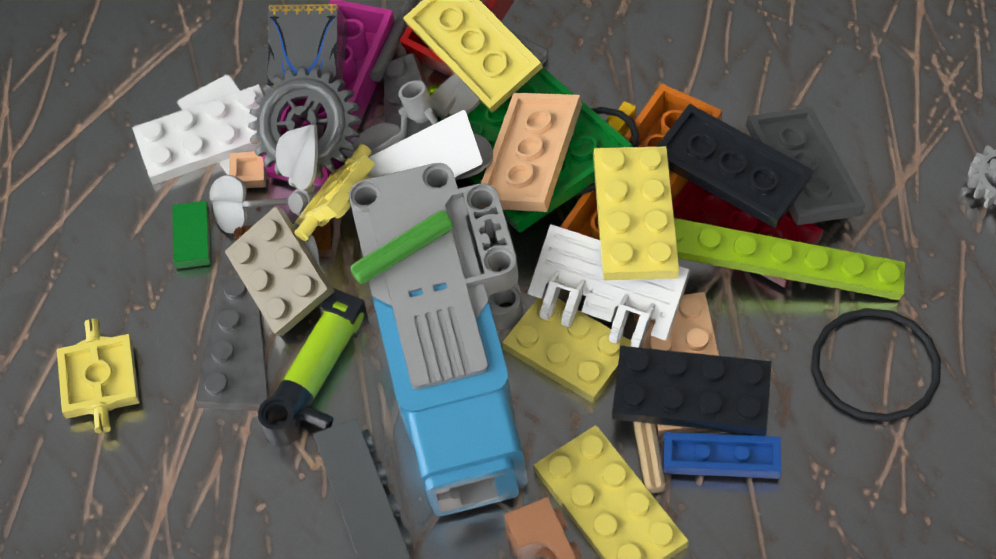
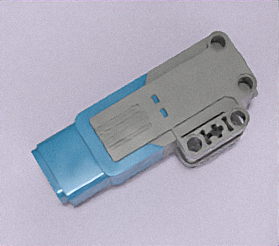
M432 163L362 180L351 187L349 200L363 257L439 210H444L451 218L453 228L369 280L396 399L408 439L412 447L415 448L430 507L433 509L435 516H445L514 498L519 494V488L528 484L524 454L514 421L515 414L508 370L497 331L516 326L523 317V306L517 281L516 255L498 193L495 188L488 184H476L458 189L451 167L444 163ZM481 206H488L485 209H478ZM509 302L513 304L507 308L499 307L503 303Z

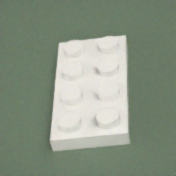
M259 84L132 127L152 185L229 159L230 153L249 152L257 149L260 143L253 144L250 142L251 136L257 133V131L249 129L248 124L257 120V117L249 113L251 109L260 107L254 100L255 97H264Z

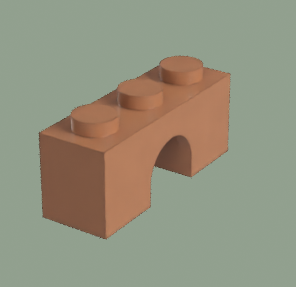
M548 497L504 514L505 528L518 559L538 557L546 559H583L576 542L569 543L564 531L568 530L561 509H553Z

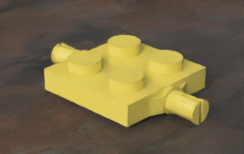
M360 144L353 155L346 160L345 164L337 169L336 172L330 174L295 221L299 225L297 230H295V235L303 241L308 240L317 226L323 227L331 218L339 219L351 207L349 201L351 187L362 180L370 179L368 173L375 165L369 158V155L372 154L369 147Z
M92 318V324L89 319L84 322L86 340L73 346L57 349L62 413L65 418L94 414V430L96 433L102 434L103 429L106 433L111 430L109 411L119 407L138 404L139 395L133 342L130 335L103 337L100 333V321Z

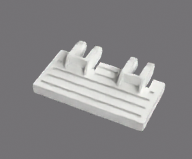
M550 224L527 294L544 299L540 310V318L549 320L554 313L561 288L570 291L561 317V324L566 327H571L582 295L586 296L581 312L613 322L609 341L616 344L623 336L629 312L640 314L635 332L631 338V347L641 348L652 318L656 319L651 336L668 341L691 270L679 266L678 279L603 281L600 240Z

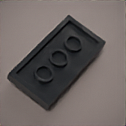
M691 104L686 107L656 146H666L668 168L670 171L775 229L807 185L813 173V170Z
M620 346L612 419L766 436L772 361Z

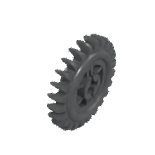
M301 66L298 69L297 76L294 75L292 70L287 69L285 71V80L275 75L273 77L275 85L273 88L266 84L263 85L266 96L255 97L254 100L260 107L250 110L249 113L257 117V120L249 123L248 128L257 131V133L251 136L250 142L253 144L260 143L255 154L259 157L266 155L264 159L266 167H272L276 163V147L278 140L282 136L280 127L287 128L290 131L301 128L304 121L317 125V135L320 140L318 141L316 177L323 178V166L331 172H336L333 163L334 159L343 163L346 162L347 159L341 151L343 149L355 151V147L347 140L351 137H360V134L352 129L351 125L360 124L362 120L357 116L350 115L353 111L358 110L360 106L355 102H347L354 96V93L351 90L341 91L345 86V82L342 79L332 82L334 74L330 71L324 73L320 78L321 70L318 67H314L308 75L307 69ZM308 98L304 106H296L294 103L298 99ZM290 105L292 109L288 113L286 121L280 122L284 110ZM321 105H323L327 113V119H323L317 114ZM276 163V164H275V173H276L277 175H280V176H281L282 174L279 172V169H278L277 163Z

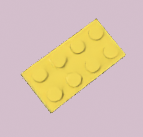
M422 0L403 17L406 24L492 113L543 68L541 62L480 0Z
M666 146L594 148L593 161L603 281L678 279L679 263Z
M597 425L533 465L536 475L600 559H671L688 547V539Z

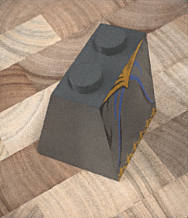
M338 4L269 5L268 86L272 88L275 86L273 82L275 75L285 80V71L287 69L292 70L294 75L297 76L298 69L301 66L307 69L308 75L314 67H318L321 70L320 78L324 73L330 71L334 74L332 82L338 79L343 80L348 23Z

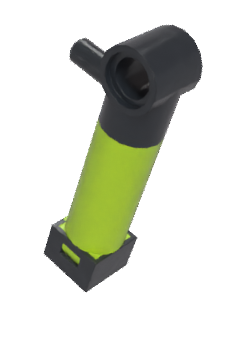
M333 288L335 292L323 301L320 306L322 316L273 396L266 399L259 406L257 412L258 420L265 438L272 445L286 446L293 443L301 431L300 422L302 420L322 429L332 427L333 417L310 407L351 336L357 338L367 322L368 315L363 299ZM279 418H286L281 424H272Z

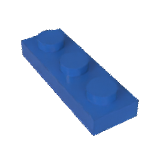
M664 432V474L780 478L781 437Z

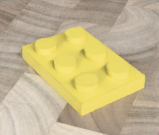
M537 298L502 342L503 350L594 404L617 374L620 346L631 347V340L622 336L617 344L610 342L609 334L611 329L577 310L571 327L563 326L561 324V317L566 303L560 299H557L551 318L549 320L540 318V310L544 299Z

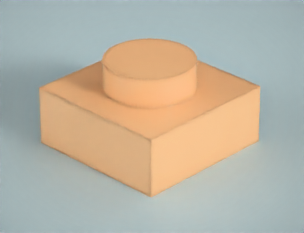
M255 151L230 153V175L241 179L246 188L266 187V169L262 157L257 156Z

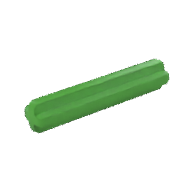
M439 210L352 264L350 269L358 283L364 284L450 231L453 228L451 218L444 210Z

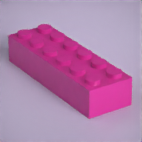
M330 0L329 4H338L348 23L343 72L345 86L342 88V91L351 90L354 93V96L347 102H355L360 108L350 113V115L357 116L362 120L377 85V82L373 81L369 74L395 23L393 10L343 0ZM308 98L298 99L294 103L296 106H304ZM290 105L284 110L280 122L286 121L287 115L292 109ZM321 105L317 114L323 119H327V113L323 105ZM304 121L301 127L311 125V122ZM360 124L351 125V128L357 131ZM280 127L282 135L288 131L287 128ZM337 159L333 160L336 170L342 167L343 162ZM276 163L272 167L265 166L268 177L289 181L288 177L275 173ZM325 166L322 167L323 178L315 177L314 186H322L332 173Z

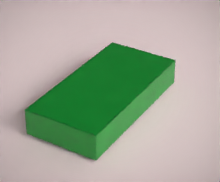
M207 201L172 205L173 263L175 268L211 265L209 206Z

